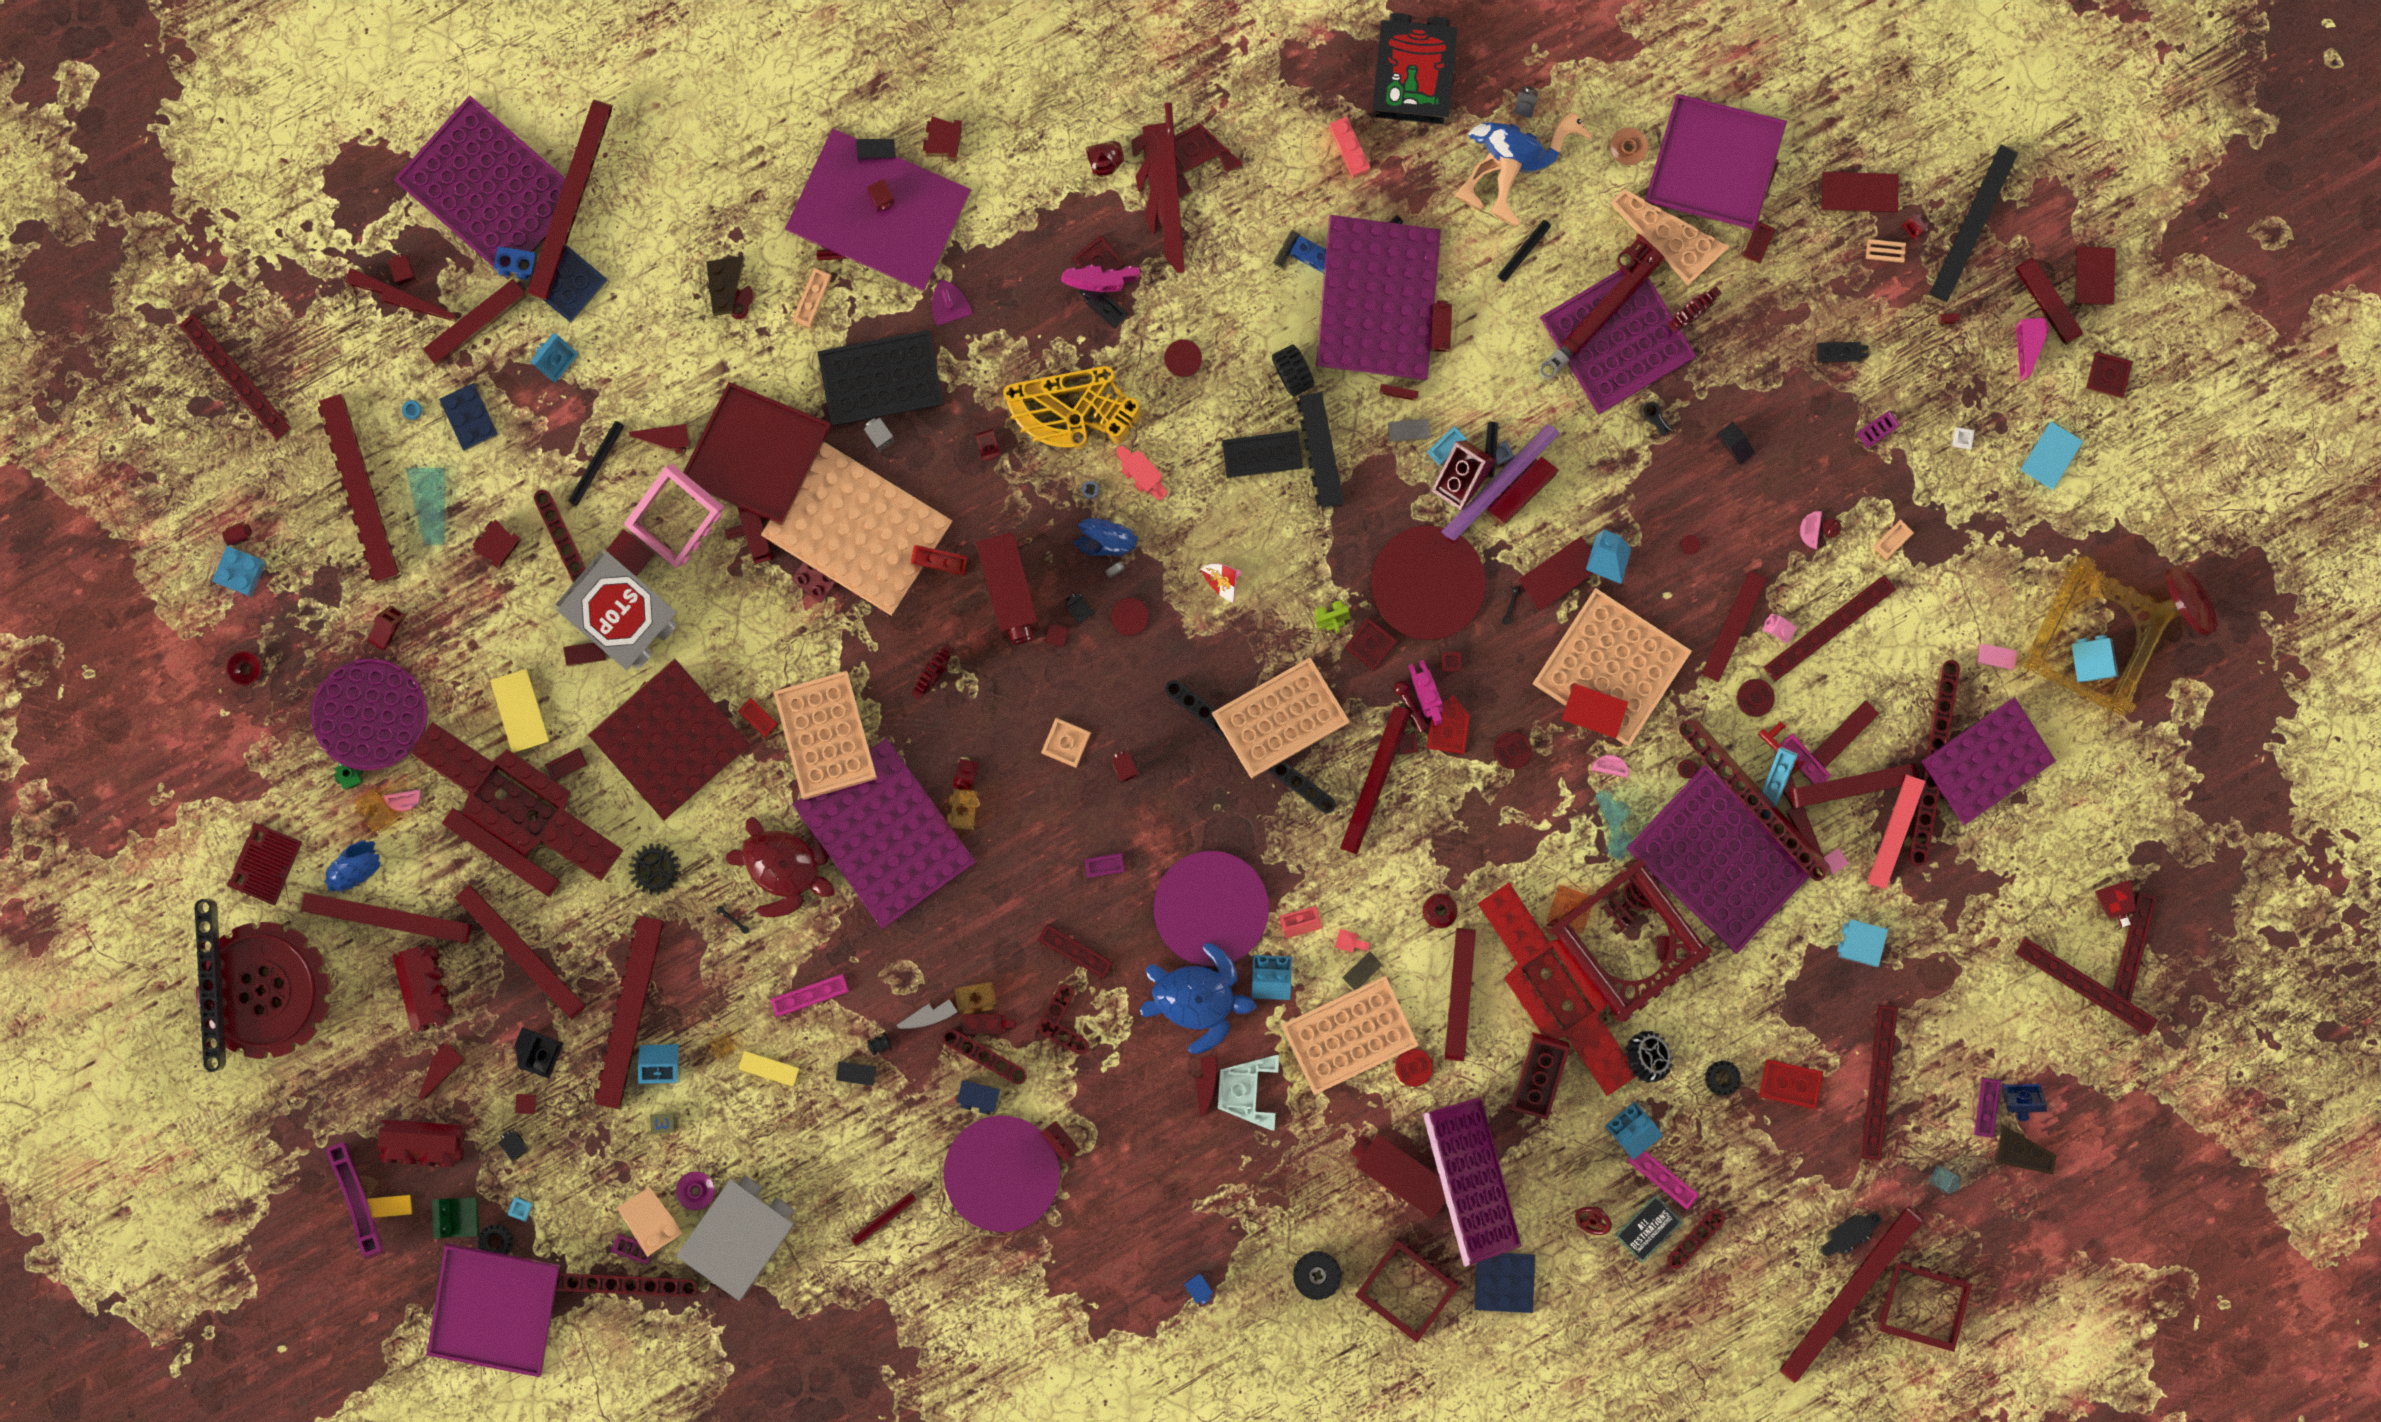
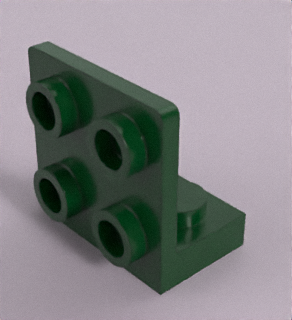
M477 1197L432 1200L433 1239L479 1236Z

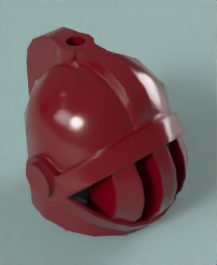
M1117 141L1086 147V154L1094 176H1109L1124 161L1121 144Z

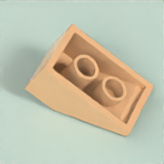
M650 1187L617 1207V1210L647 1257L683 1234L673 1217Z

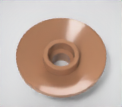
M1623 128L1613 135L1610 142V151L1617 162L1623 165H1635L1645 158L1648 151V142L1645 135L1638 129ZM1630 145L1632 147V150L1627 151L1625 149V146Z

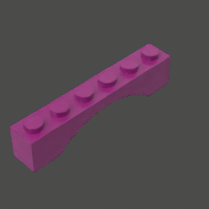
M341 1142L326 1148L328 1159L351 1215L362 1257L368 1260L386 1253L349 1145Z

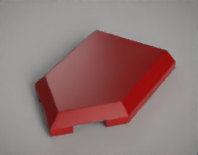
M1453 694L1442 703L1444 712L1440 713L1443 723L1435 726L1431 716L1426 749L1465 754L1470 716Z

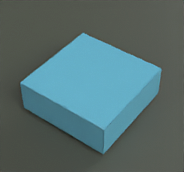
M514 1197L507 1215L526 1222L533 1203Z

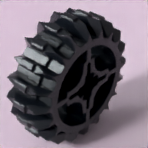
M652 843L649 844L650 850L646 846H642L644 852L641 853L637 850L636 853L639 857H631L632 860L636 861L635 864H629V867L635 868V870L629 871V874L636 875L631 881L636 882L638 880L639 882L635 887L640 888L643 885V893L648 888L649 895H653L654 889H656V894L660 895L661 888L667 893L668 889L666 886L674 888V885L670 882L672 880L675 882L679 881L674 875H681L680 871H675V868L681 867V864H674L679 859L678 856L672 858L671 856L674 854V851L671 850L666 853L668 846H664L661 850L660 843L656 845V849H654ZM650 854H659L658 858L656 857L653 862L649 863L643 860ZM664 857L669 861L670 873L662 868ZM647 864L650 866H655V864H658L657 868L660 869L659 871L663 872V874L659 872H655V874H652L653 870H651L650 867L647 866ZM640 865L648 871L646 881L640 875ZM657 876L667 878L661 884L650 885Z
M1653 1031L1639 1032L1633 1035L1632 1039L1628 1041L1627 1047H1625L1627 1053L1624 1056L1628 1058L1626 1063L1630 1065L1629 1070L1634 1071L1633 1076H1638L1639 1081L1655 1083L1664 1079L1671 1072L1670 1068L1673 1064L1670 1061L1674 1059L1670 1056L1672 1050L1668 1049L1669 1043H1665V1037H1660L1659 1033H1654Z

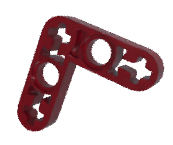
M1062 985L1057 989L1038 1024V1030L1045 1037L1079 1055L1084 1054L1089 1048L1088 1041L1059 1024L1074 996V991L1069 985ZM1068 988V993L1071 995L1064 998L1063 1002H1066V1005L1063 1006L1060 1002H1056L1055 999L1057 997L1060 1000L1062 996L1060 990ZM1053 1005L1061 1007L1060 1015L1054 1016L1051 1014L1050 1009ZM1050 1022V1027L1055 1029V1026L1059 1027L1054 1038L1050 1036L1053 1034L1048 1030L1046 1033L1043 1032L1042 1023ZM1066 1031L1069 1034V1039L1066 1042H1060L1058 1039L1059 1032ZM1072 1035L1076 1036L1074 1041L1079 1043L1081 1040L1084 1041L1083 1045L1086 1047L1084 1050L1077 1051V1046L1074 1044L1071 1047L1067 1046L1072 1039Z

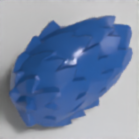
M1089 518L1084 519L1082 523L1077 525L1082 530V533L1089 537H1080L1079 540L1074 541V545L1086 554L1122 557L1136 548L1138 536H1135L1131 529L1121 524H1115L1109 520Z
M361 840L349 845L329 865L324 881L329 891L335 892L337 890L343 892L344 890L353 889L354 886H360V883L365 882L374 875L380 867L379 854H374L375 850L373 848L376 844L374 841L366 842Z

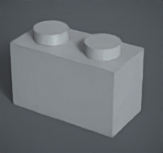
M874 418L866 423L867 427L864 430L879 452L895 442L894 437L880 418L877 420Z

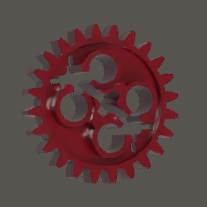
M1716 286L1686 303L1684 308L1674 315L1675 318L1668 324L1670 329L1675 332L1682 326L1685 327L1699 319L1706 313V310L1715 304V300L1722 294Z
M946 644L939 652L935 653L920 673L919 680L915 685L916 687L911 693L913 697L920 700L927 692L929 693L946 671L954 648Z

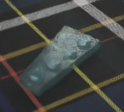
M406 468L424 544L444 545L445 468Z

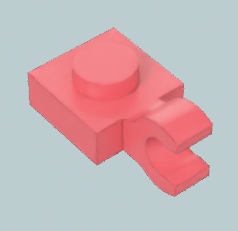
M1340 929L1335 948L1351 953L1354 952L1355 948L1368 951L1370 943L1357 940L1359 934Z

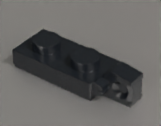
M1079 290V293L1085 298V303L1114 329L1127 317L1128 313L1106 293Z

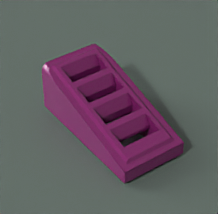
M1889 410L1856 434L1868 449L1896 430L1900 424ZM1885 418H1887V419L1889 420V422L1891 423V425H1892L1891 428L1888 426V424H1887L1886 421L1884 420ZM1880 422L1886 430L1884 433L1877 423ZM1871 427L1875 428V430L1879 434L1878 437H1876ZM1867 431L1873 440L1871 442L1864 432Z
M619 1233L616 1234L610 1249L613 1253L646 1265L649 1264L652 1256L647 1257L645 1254L644 1258L641 1259L640 1256L643 1249L640 1245L636 1256H633L636 1245H639L638 1241ZM621 1239H623L625 1241L620 1251L618 1250V1247L620 1245ZM629 1242H631L632 1245L629 1253H625Z

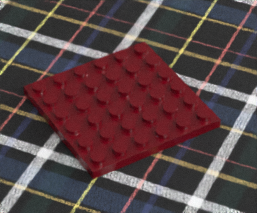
M675 658L587 734L663 821L751 745Z

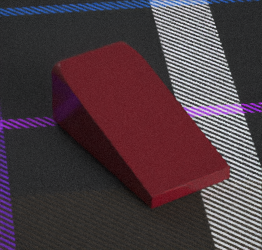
M595 643L563 647L567 667L606 660L604 651Z

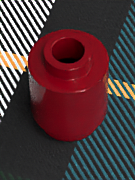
M244 522L228 527L226 531L222 532L227 546H235L251 539L250 535L253 534L250 525Z

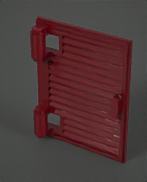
M254 822L227 886L275 906L302 842ZM262 832L264 834L261 841H256L258 833ZM241 874L245 876L242 885L237 883Z

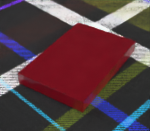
M2076 247L2075 304L2114 305L2115 248Z

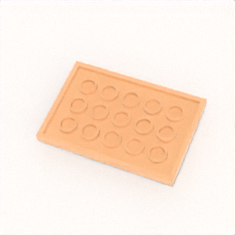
M1311 658L1302 661L1212 712L1213 717L1251 779L1350 723Z
M848 671L773 692L803 800L877 779Z
M1386 976L1281 1025L1314 1095L1419 1046Z

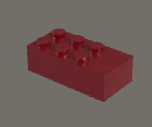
M1532 1032L1510 1102L1511 1110L1548 1120L1570 1050L1569 1042Z

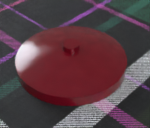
M2174 565L2166 571L2167 587L2181 615L2198 633L2207 636L2215 632L2218 627L2216 612L2203 586L2185 567Z

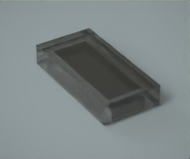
M1369 951L1342 979L1353 990H1356L1383 964Z

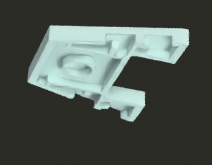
M1279 1055L1221 1069L1218 1109L1274 1131L1275 1113L1255 1111L1257 1077L1259 1071L1278 1073Z

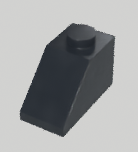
M1733 421L1716 435L1739 465L1755 454L1746 436Z

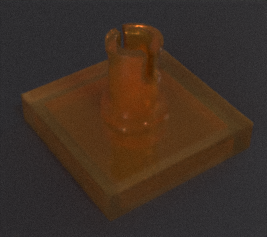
M1558 885L1546 921L1550 922L1557 916L1563 917L1590 895ZM1592 907L1570 923L1574 931L1583 934Z

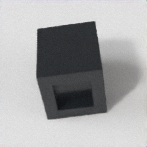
M508 1130L500 1136L502 1140L498 1143L511 1161H515L530 1150L517 1131L511 1132Z

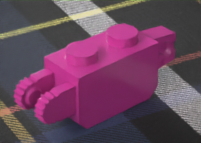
M1421 660L1419 665L1423 671L1422 673L1416 674L1413 664L1408 665L1423 713L1427 718L1432 716L1436 726L1443 723L1440 713L1444 712L1443 704L1430 670H1427L1424 660Z

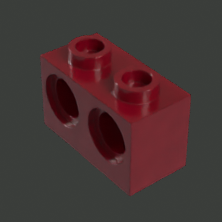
M1124 751L1113 755L1114 759L1111 762L1121 783L1138 776L1129 752L1124 753Z

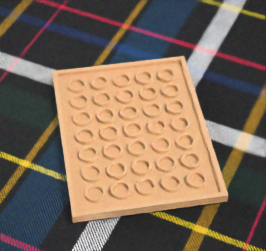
M824 442L784 524L781 525L770 520L761 536L892 616L923 568L922 566L911 564L914 545L935 549L950 527L952 520Z

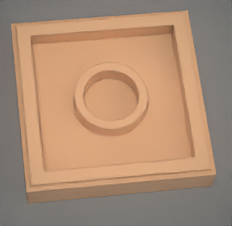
M1055 718L1041 754L1077 768L1091 732Z

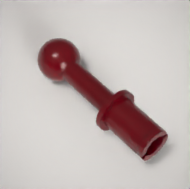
M1398 681L1394 685V692L1402 697L1408 710L1411 711L1409 719L1414 723L1418 733L1427 730L1429 727L1421 714L1422 710L1417 711L1408 694V684L1404 681Z

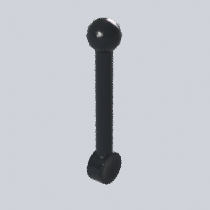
M1519 587L1513 588L1514 594L1512 596L1506 617H1504L1502 620V623L1504 625H1508L1510 623L1509 617L1514 602L1516 600L1517 594L1520 593Z
M723 906L716 908L718 913H722L736 924L742 933L747 934L749 932V928L743 926L729 915Z

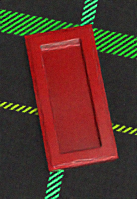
M752 698L737 711L765 738L779 725Z

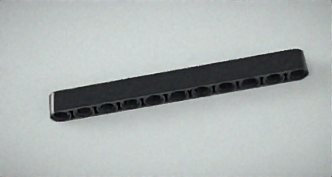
M1172 680L1166 684L1165 692L1169 698L1229 742L1222 730L1217 729L1214 725L1216 720L1212 712L1216 709L1179 681ZM1174 684L1180 690L1177 694H1171L1168 688ZM1185 697H1193L1195 700L1192 706L1185 705ZM1201 708H1208L1210 715L1203 718L1199 715V711ZM1285 761L1267 770L1268 773L1321 813L1331 814L1336 807L1335 800ZM1284 766L1287 770L1286 774L1278 775L1275 771L1276 767ZM1299 777L1302 781L1301 786H1292L1291 779ZM1308 789H1315L1317 797L1314 799L1308 798L1306 791ZM1325 800L1331 801L1332 809L1324 810L1321 806L1322 802Z

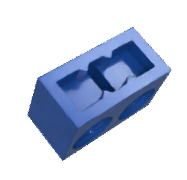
M1299 235L1290 256L1324 274L1326 249Z
M498 246L494 270L500 276L509 277L512 274L517 275L519 279L528 280L529 277L532 278L538 255L535 252ZM505 258L511 260L507 267L501 265L502 260ZM524 261L529 262V267L526 270L520 269V265Z
M1198 1273L1184 1283L1196 1304L1201 1302L1203 1305L1212 1299L1210 1295L1213 1294V1291L1201 1273Z

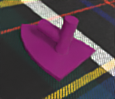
M940 279L932 297V312L936 326L973 315L964 294L952 283Z

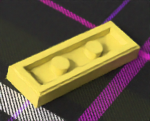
M744 1051L738 1069L794 1087L800 1068Z

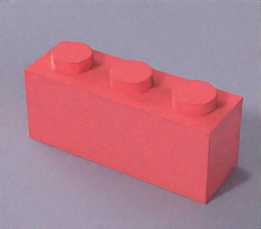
M1346 116L1330 123L1329 130L1352 180L1370 172L1371 167L1348 117Z

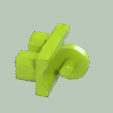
M1341 600L1332 604L1334 610L1327 613L1325 607L1315 609V621L1318 630L1326 628L1327 631L1334 629L1336 634L1340 633L1339 627L1345 625L1344 621L1351 619L1348 607H1345Z

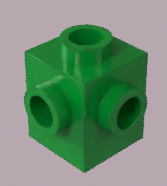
M338 763V767L334 768L336 771L334 774L337 784L342 785L344 790L347 791L364 783L361 777L363 770L352 769Z

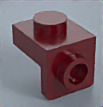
M993 428L975 434L982 460L991 461L1001 455Z
M960 758L954 776L953 787L962 791H971L978 763Z

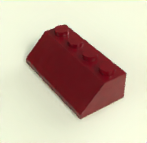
M1542 456L1538 460L1535 459L1528 466L1529 469L1525 473L1522 472L1515 479L1516 482L1511 486L1509 485L1501 493L1502 495L1488 506L1486 513L1501 528L1557 475L1559 470Z

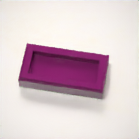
M1122 853L1084 859L1087 878L1125 872Z

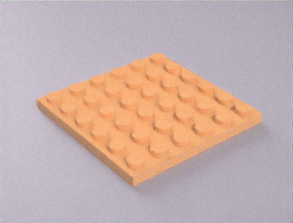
M1595 588L1538 674L1533 685L1565 706L1574 683L1627 701L1628 705L1616 739L1629 747L1692 651Z

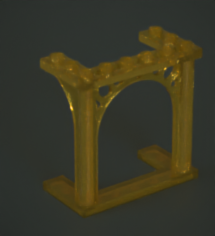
M2079 556L2068 564L2066 568L2068 573L2028 654L2021 659L2019 665L2120 716H2124L2133 712L2136 704L2129 700L2168 623L2180 616L2181 613L2172 599L2158 604L2154 602L2155 598L2146 594L2142 596L2137 593V589L2131 586L2126 588L2120 585L2121 582L2115 578L2110 577L2108 579L2104 577L2103 572L2095 569L2097 565L2093 563L2091 558ZM2085 581L2092 585V593L2090 595L2083 591L2082 584ZM2097 585L2100 590L2104 589L2103 594L2097 592ZM2076 589L2078 590V593L2081 595L2079 599L2074 598V596L2077 594L2075 592ZM2115 596H2120V600H2116ZM2103 598L2116 602L2129 613L2135 624L2137 638L2135 649L2111 699L2047 667L2049 661L2045 657L2066 615L2075 605L2084 600ZM2134 604L2133 606H2140V608L2134 611L2130 608V605ZM2148 611L2150 617L2146 621H2139L2137 619L2138 613ZM2149 624L2148 628L2145 627V632H2142L2140 627Z

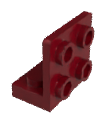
M805 562L801 564L792 577L793 582L819 603L825 599L836 581Z

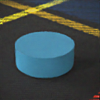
M409 400L404 403L402 413L407 419L416 420L422 414V407L418 402Z

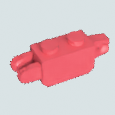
M1122 445L1116 448V455L1123 462L1121 464L1123 468L1121 472L1128 479L1132 478L1136 482L1134 486L1141 493H1150L1158 501L1167 496L1168 492L1161 483V473L1140 451H1135L1132 454Z

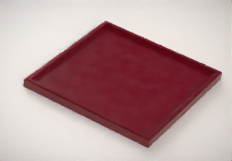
M728 382L683 473L711 496L783 525L832 424Z

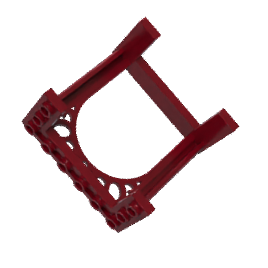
M1635 857L1619 868V874L1563 917L1557 916L1543 927L1547 934L1557 936L1610 1006L1609 1016L1619 1022H1626L1634 1016L1632 1013L1636 1009L1642 1010L1649 1004L1647 1002L1649 999L1659 997L1664 993L1663 989L1669 985L1671 987L1679 981V976L1683 973L1687 975L1695 969L1693 965L1707 960L1710 957L1709 953L1712 952L1707 944L1702 943L1645 868L1646 863L1644 860ZM1629 877H1631L1663 919L1670 938L1669 952L1663 965L1651 976L1636 981L1621 980L1606 972L1570 926L1572 921ZM1678 937L1679 942L1682 940L1684 944H1675L1674 940ZM1678 948L1684 949L1686 951L1684 954L1685 958L1678 959L1674 957V950ZM1671 961L1680 963L1672 965L1673 968H1670L1668 965ZM1656 974L1660 975V979L1657 980L1655 978ZM1618 983L1622 985L1620 994L1617 991L1618 988L1615 987ZM1641 984H1645V985H1646V989L1643 988V989L1641 990V994H1639V993H1640V991H1639V986H1640ZM1629 985H1632L1635 989V995L1632 999H1627L1625 996V990Z

